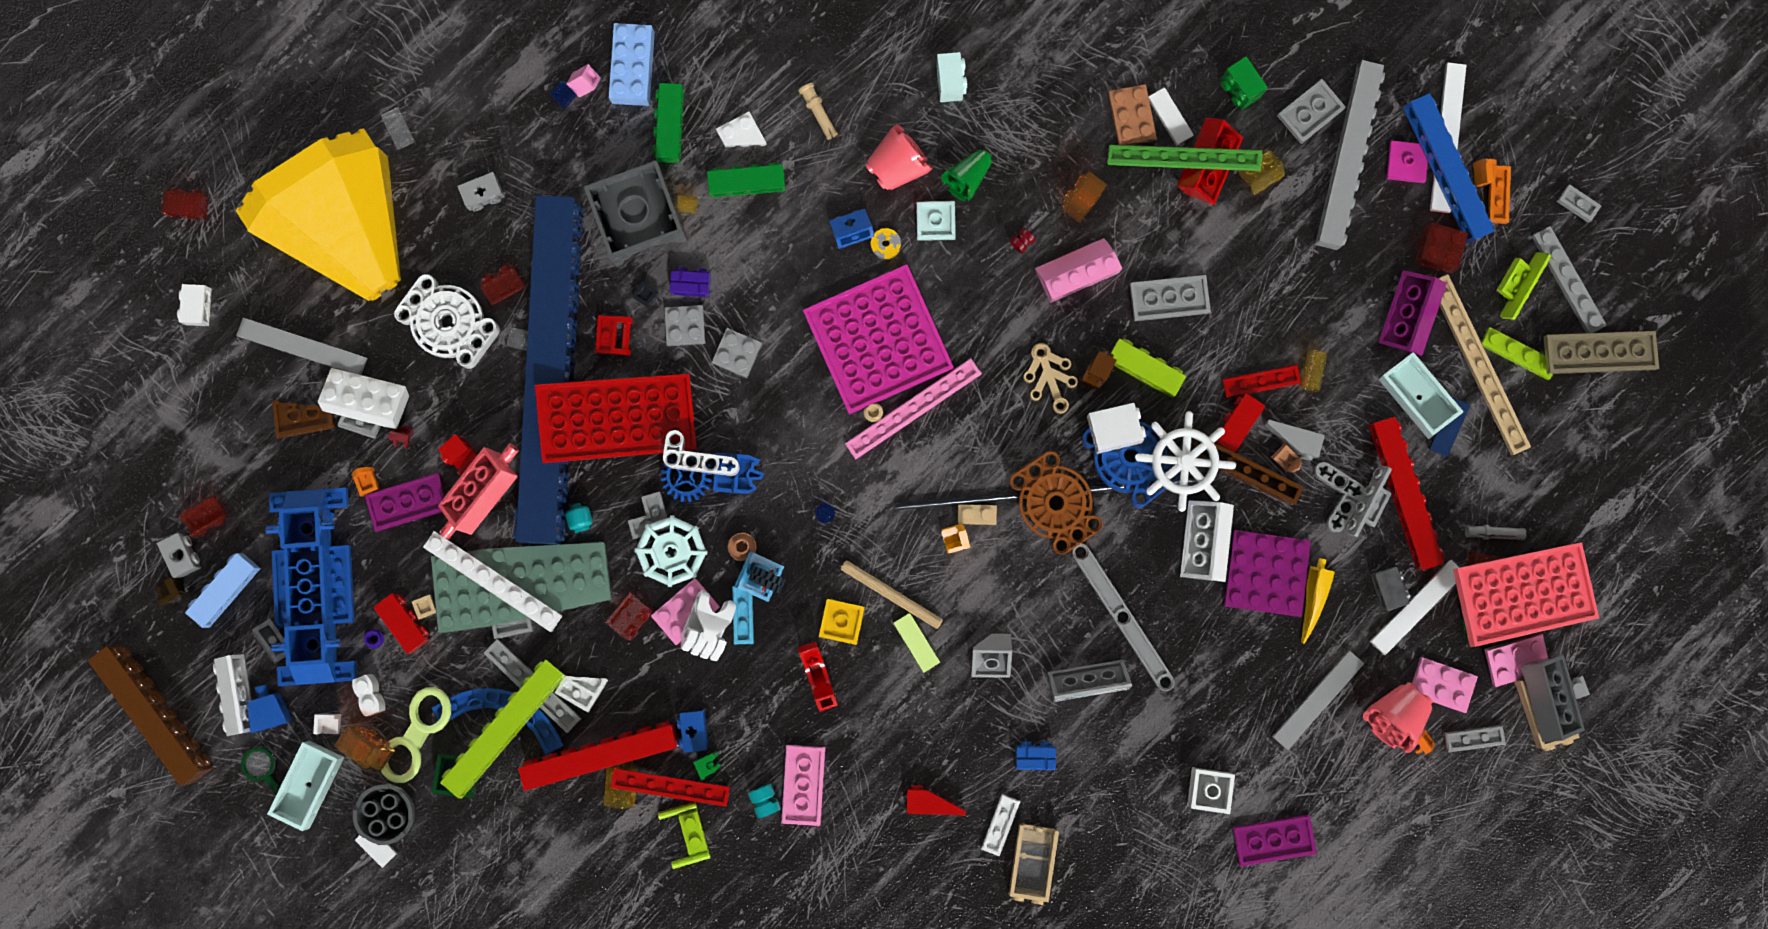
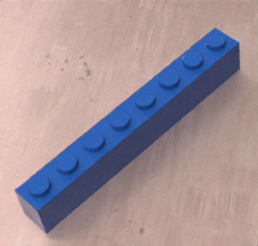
M1430 93L1411 101L1403 109L1466 244L1494 232L1493 223L1488 218L1483 202L1480 201L1477 189L1469 177L1468 169L1464 166L1460 152L1453 143L1452 135L1445 126L1444 118L1437 109L1436 101Z

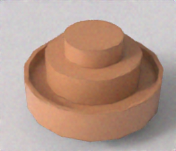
M737 533L729 540L728 551L736 560L746 561L750 551L756 553V542L749 534Z

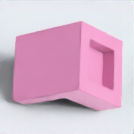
M588 64L573 72L567 85L578 97H582L596 88L601 77Z

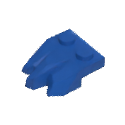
M715 453V455L735 458L740 465V469L734 476L713 474L712 491L748 494L756 490L752 480H759L764 476V473L754 469V465H757L760 459L750 455ZM720 460L721 466L719 471L722 470L721 467H726L729 471L736 467L732 462L729 465H723V460Z

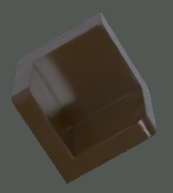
M170 577L164 580L165 584L156 588L161 600L157 601L158 605H167L186 595L179 578Z

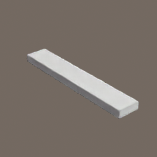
M1449 560L1409 601L1410 604L1405 605L1370 640L1383 655H1386L1456 584L1453 569L1459 567L1452 560Z

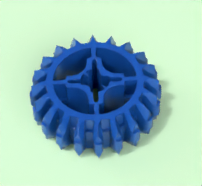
M674 454L676 460H673L671 457L668 458L671 464L677 462L678 456ZM690 457L687 461L697 463V458ZM665 463L663 464L668 470H661V473L666 475V477L661 478V481H667L663 488L667 489L670 487L667 491L668 495L675 492L673 499L676 500L680 495L681 502H684L685 497H687L688 502H692L693 495L696 500H699L698 493L700 492L701 495L705 496V492L702 489H710L705 484L706 482L712 483L713 480L707 478V476L713 474L702 472V480L698 485L694 478L697 472L682 470L687 474L688 472L691 473L689 477L693 481L692 483L686 479L683 481V473L680 469H676L679 473V478L673 485L672 472L674 469L669 468ZM706 464V467L709 469L711 467L710 464ZM685 484H690L694 488L690 492H682L677 489Z

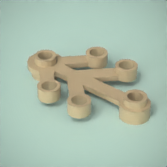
M1038 343L1032 348L1031 355L1034 360L1029 370L1024 374V381L1032 383L1035 380V372L1041 363L1043 372L1035 389L1031 391L1030 398L1038 401L1042 396V390L1047 381L1055 401L1053 403V410L1058 414H1063L1068 410L1069 404L1066 399L1061 397L1055 379L1066 383V386L1069 388H1074L1078 380L1074 376L1065 375L1051 368L1048 361L1058 364L1062 370H1068L1071 367V361L1052 354L1046 344ZM1038 350H1043V351H1044V355H1043V356H1039V355L1037 354V351H1038ZM1063 361L1068 362L1069 366L1067 368L1062 366ZM1031 374L1033 379L1027 380L1026 375ZM1073 379L1075 385H1070L1068 380ZM1033 392H1038L1039 397L1034 398L1032 395ZM1058 403H1062L1064 405V408L1062 410H1059L1057 408Z

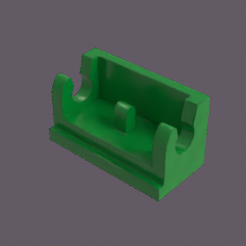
M717 750L693 762L701 781L721 766V764L713 766L714 763L711 762L719 755Z

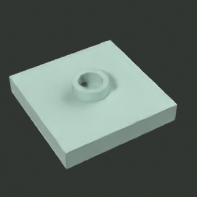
M955 201L917 202V240H955Z

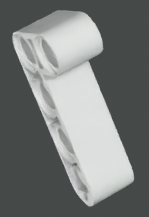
M672 430L667 434L663 461L669 468L734 476L739 472L740 465L735 458L684 451V436L677 430ZM674 435L680 436V442L677 445L671 444V438ZM672 454L678 456V460L674 464L668 462V457ZM690 457L697 458L695 466L690 467L687 465V460ZM710 459L716 460V466L713 469L706 467V463ZM720 460H723V465H729L730 462H732V464L736 466L735 468H732L731 471H729L726 467H721L722 470L719 471L721 466Z

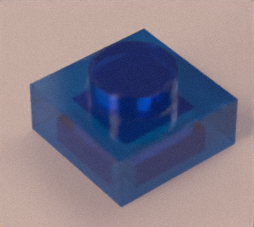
M564 81L550 93L551 97L563 108L567 107L577 97V94Z

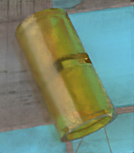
M1308 350L1301 389L1314 392L1320 391L1327 353Z

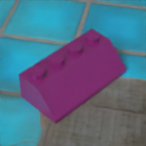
M1403 270L1378 343L1404 352H1414L1415 355L1422 356L1447 283L1436 277Z

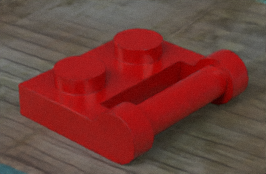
M598 315L595 353L630 356V327L633 324V318ZM618 323L623 324L621 349H616Z

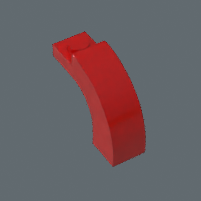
M816 641L798 647V652L805 667L819 712L838 706Z

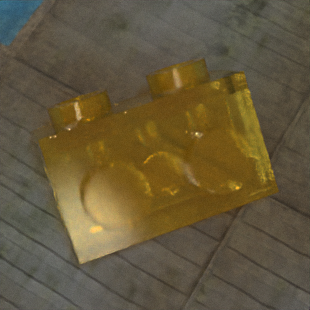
M1269 150L1262 155L1261 171L1239 170V175L1250 185L1251 192L1256 195L1275 181H1279L1285 175L1283 163Z
M608 767L604 806L619 809L634 808L635 792L610 788L613 769L618 767ZM634 768L625 769V770L637 771V769H634Z

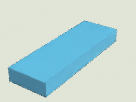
M733 586V601L736 603L733 616L734 644H754L753 595Z

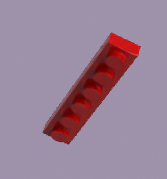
M619 768L613 769L610 788L725 807H727L730 790L729 786Z

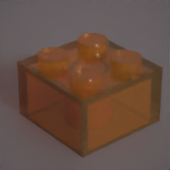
M1090 171L1086 175L1082 174L1073 187L1075 190L1070 189L1062 201L1064 203L1062 210L1080 223L1103 194L1107 184Z
M358 725L356 727L347 726L334 745L361 767L378 770L384 768L395 751L389 746L391 743L384 738H378L373 729L369 727L364 729Z

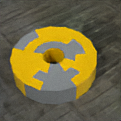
M889 228L876 231L871 239V249L881 259L895 257L901 247L898 233ZM888 241L889 246L885 247L882 243Z

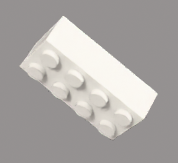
M331 368L318 403L324 412L397 429L409 394L405 386Z

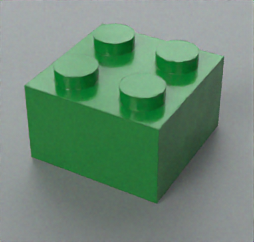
M1247 57L1229 67L1220 79L1222 88L1230 93L1233 104L1239 107L1241 111L1260 99L1268 88Z

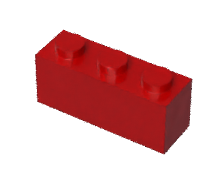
M1247 393L1242 397L1239 395L1233 403L1235 408L1232 412L1228 411L1222 420L1225 423L1221 428H1224L1225 433L1214 442L1234 453L1265 408L1264 404Z
M391 593L373 608L407 654H412L431 640L428 636L429 631L425 626H420L413 610L409 611L405 605L407 602L401 594Z

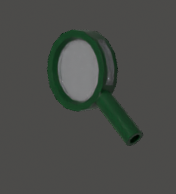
M263 747L249 750L241 761L243 774L253 781L265 780L275 796L277 795L280 787L271 776L276 768L274 754Z

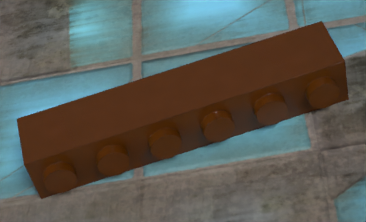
M1194 439L1190 448V452L1193 449H1195L1199 444H1201V442ZM1215 444L1219 460L1236 463L1234 469L1218 468L1219 471L1290 506L1297 503L1304 488L1303 486ZM1207 449L1196 458L1210 459Z

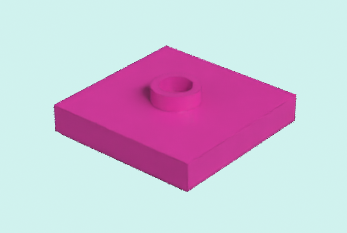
M1399 141L1390 142L1386 179L1416 183L1426 182L1428 160L1420 144Z

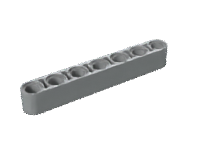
M242 318L236 335L358 375H362L368 359L246 318Z

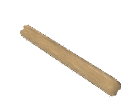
M845 561L841 567L843 572L934 628L938 629L943 620L851 562Z

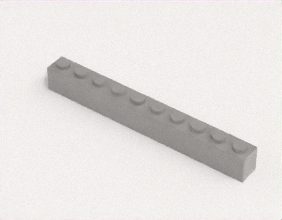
M1364 60L1357 65L1315 245L1338 250L1346 243L1347 235L1345 231L1351 222V216H1349L1350 209L1354 208L1356 201L1353 198L1354 192L1358 190L1360 180H1357L1358 175L1364 167L1362 158L1368 150V144H1366L1367 137H1370L1373 126H1370L1371 120L1375 118L1377 108H1374L1376 101L1378 102L1381 95L1379 86L1380 83H1383L1385 72H1383L1384 65Z

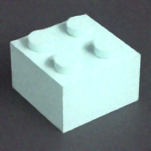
M960 52L937 54L936 68L940 102L961 101L967 89V79L963 77L965 70L964 58L961 59Z

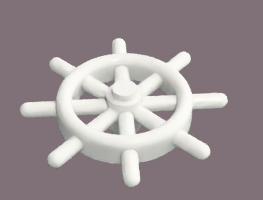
M1191 411L1185 413L1184 428L1176 429L1168 434L1157 422H1153L1151 427L1161 439L1155 446L1152 455L1136 454L1135 456L1137 461L1152 462V469L1157 478V481L1147 488L1146 493L1152 495L1163 486L1167 490L1179 494L1178 510L1181 512L1186 509L1187 494L1197 493L1203 489L1214 501H1218L1220 495L1211 486L1218 468L1234 469L1236 467V463L1233 461L1219 460L1218 451L1214 444L1225 433L1224 428H1218L1209 437L1198 430L1192 429L1193 413ZM1183 437L1182 451L1173 439ZM1191 438L1201 442L1190 452ZM1166 445L1175 454L1176 457L1162 456L1163 449ZM1207 449L1210 459L1196 458ZM1161 463L1175 464V466L1164 474ZM1195 466L1209 467L1206 476L1204 477ZM1181 471L1180 485L1171 482L1170 479ZM1189 472L1198 481L1193 486H1188Z

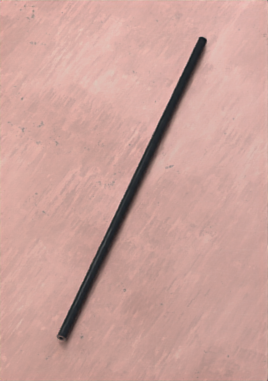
M1188 476V484L1198 483L1193 476ZM1180 477L1174 482L1175 484H1180ZM1106 484L1088 485L1091 492L1114 490ZM1020 491L896 503V510L1019 499Z

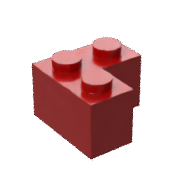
M457 434L452 436L438 449L441 453L439 457L446 464L455 465L458 469L457 474L460 477L478 455L468 441Z

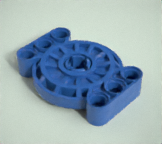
M1139 422L1140 426L1146 429V437H1144V441L1141 444L1096 454L1094 443H1089L1086 439V436L1091 435L1089 428L1082 437V444L1087 449H1094L1093 456L1096 472L1108 487L1118 492L1132 493L1130 502L1135 508H1143L1166 490L1162 486L1159 491L1148 495L1146 493L1147 488L1150 487L1152 482L1157 481L1152 469V462L1136 460V462L1130 463L1124 458L1125 451L1136 452L1137 454H1153L1154 448L1161 438L1151 426ZM1166 446L1163 449V456H1167ZM1097 456L1100 457L1101 467H1099ZM1163 463L1161 467L1164 474L1166 471H1169L1174 465H1166L1165 463ZM1180 472L1170 481L1174 483L1179 478ZM1137 494L1144 496L1145 501L1143 503L1136 501L1135 496Z

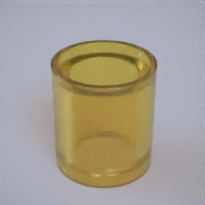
M678 195L676 211L696 214L698 197Z

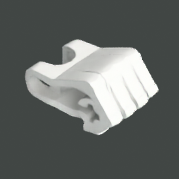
M701 590L695 598L689 617L682 630L681 649L684 651L690 650V653L696 656L700 653V657L707 659L710 655L711 660L717 661L726 645L725 639L721 637L725 628L733 619L736 603L728 600L723 603L718 613H714L709 605V593Z

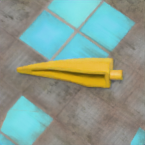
M1321 558L1318 560L1317 567L1310 566L1307 577L1305 615L1301 643L1305 644L1320 617L1335 574L1334 571L1325 569L1326 560Z

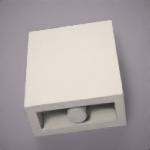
M1134 403L1092 412L1087 416L1096 454L1141 444L1144 441V437H1146L1145 429L1139 423V419H1141L1139 408H1135Z

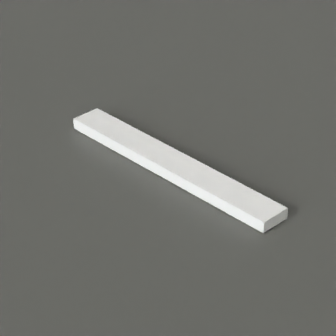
M1447 63L1445 66L1440 115L1444 118L1445 126L1452 135L1453 143L1457 149L1466 65ZM1434 175L1430 211L1450 213L1451 209Z

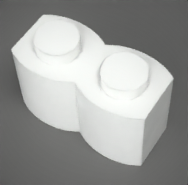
M373 674L353 679V690L359 698V708L364 716H371L385 711V701L379 693V683Z

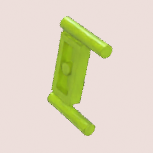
M696 802L658 812L659 820L679 815L688 854L690 855L671 861L673 869L711 858Z

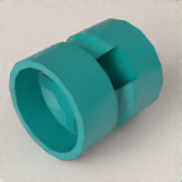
M771 783L748 792L751 803L756 805L754 811L758 819L781 810L778 800L773 798L775 792Z

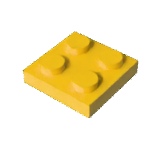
M827 599L819 637L857 645L865 607Z

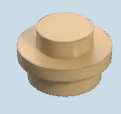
M874 403L865 407L864 416L868 421L876 422L882 418L883 409L879 404Z

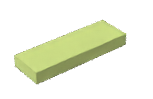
M910 613L894 622V625L923 672L940 663Z

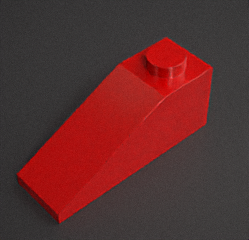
M911 785V788H907V814L966 815L965 809L928 789H923V785Z

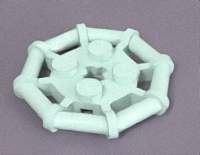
M670 515L669 518L650 525H645L642 537L637 547L634 548V552L637 553L644 571L643 575L668 585V587L691 578H696L702 561L708 553L699 534V528L675 518L674 515ZM670 525L669 532L663 533L661 535H658L655 532L658 529ZM674 526L679 527L687 531L688 533L685 536H683L680 533L674 532ZM652 535L655 538L652 547L645 548L650 536ZM691 536L697 550H691L688 539ZM668 547L676 549L674 556L671 557L670 554H666ZM645 553H650L654 564L651 567ZM697 555L692 567L689 568L687 562L690 556ZM657 567L662 568L668 572V577L654 570ZM682 568H684V570L686 571L685 573L672 577V572L677 571Z

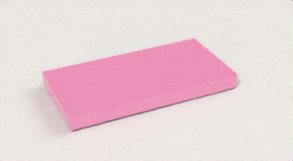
M786 745L781 824L821 825L825 747Z

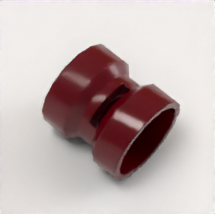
M1024 227L1017 236H1013L1009 240L1010 244L1021 254L1027 250L1028 245H1032L1036 241L1035 237Z

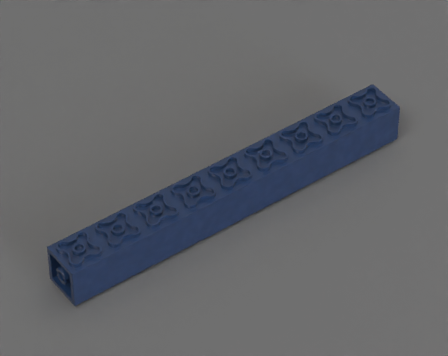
M536 196L518 507H515L514 512L515 524L513 530V537L519 543L562 545L566 535V510H564V502L567 503L568 499L567 487L569 480L566 464H569L570 461L541 463L534 385L574 382L575 358H572L573 350H576L577 320H575V313L578 312L579 294L577 275H580L581 258L579 238H582L584 215L583 207H581L575 197Z

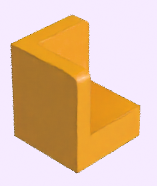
M963 523L941 530L948 553L970 548Z

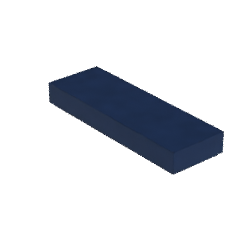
M1454 397L1452 399L1463 410V413L1434 435L1428 449L1443 457H1448L1471 406Z

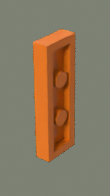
M1492 165L1494 182L1489 184L1488 218L1491 219L1492 223L1507 224L1509 223L1511 166Z

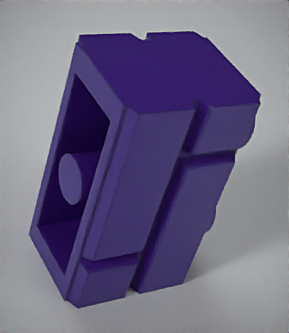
M676 267V270H671V295L710 297L711 274L707 272V269L695 268V271H688L686 267Z

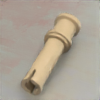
M809 83L800 88L798 92L803 95L807 102L806 107L812 110L826 139L829 140L831 139V134L835 137L838 133L821 105L822 99L817 96L813 88L814 84Z

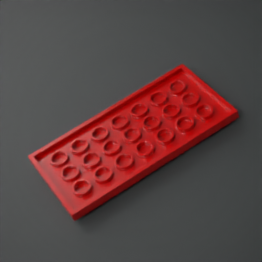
M689 374L534 385L541 463L664 453L666 436L672 430H677L684 436V451L697 450ZM674 435L671 438V444L677 445L680 442V436Z

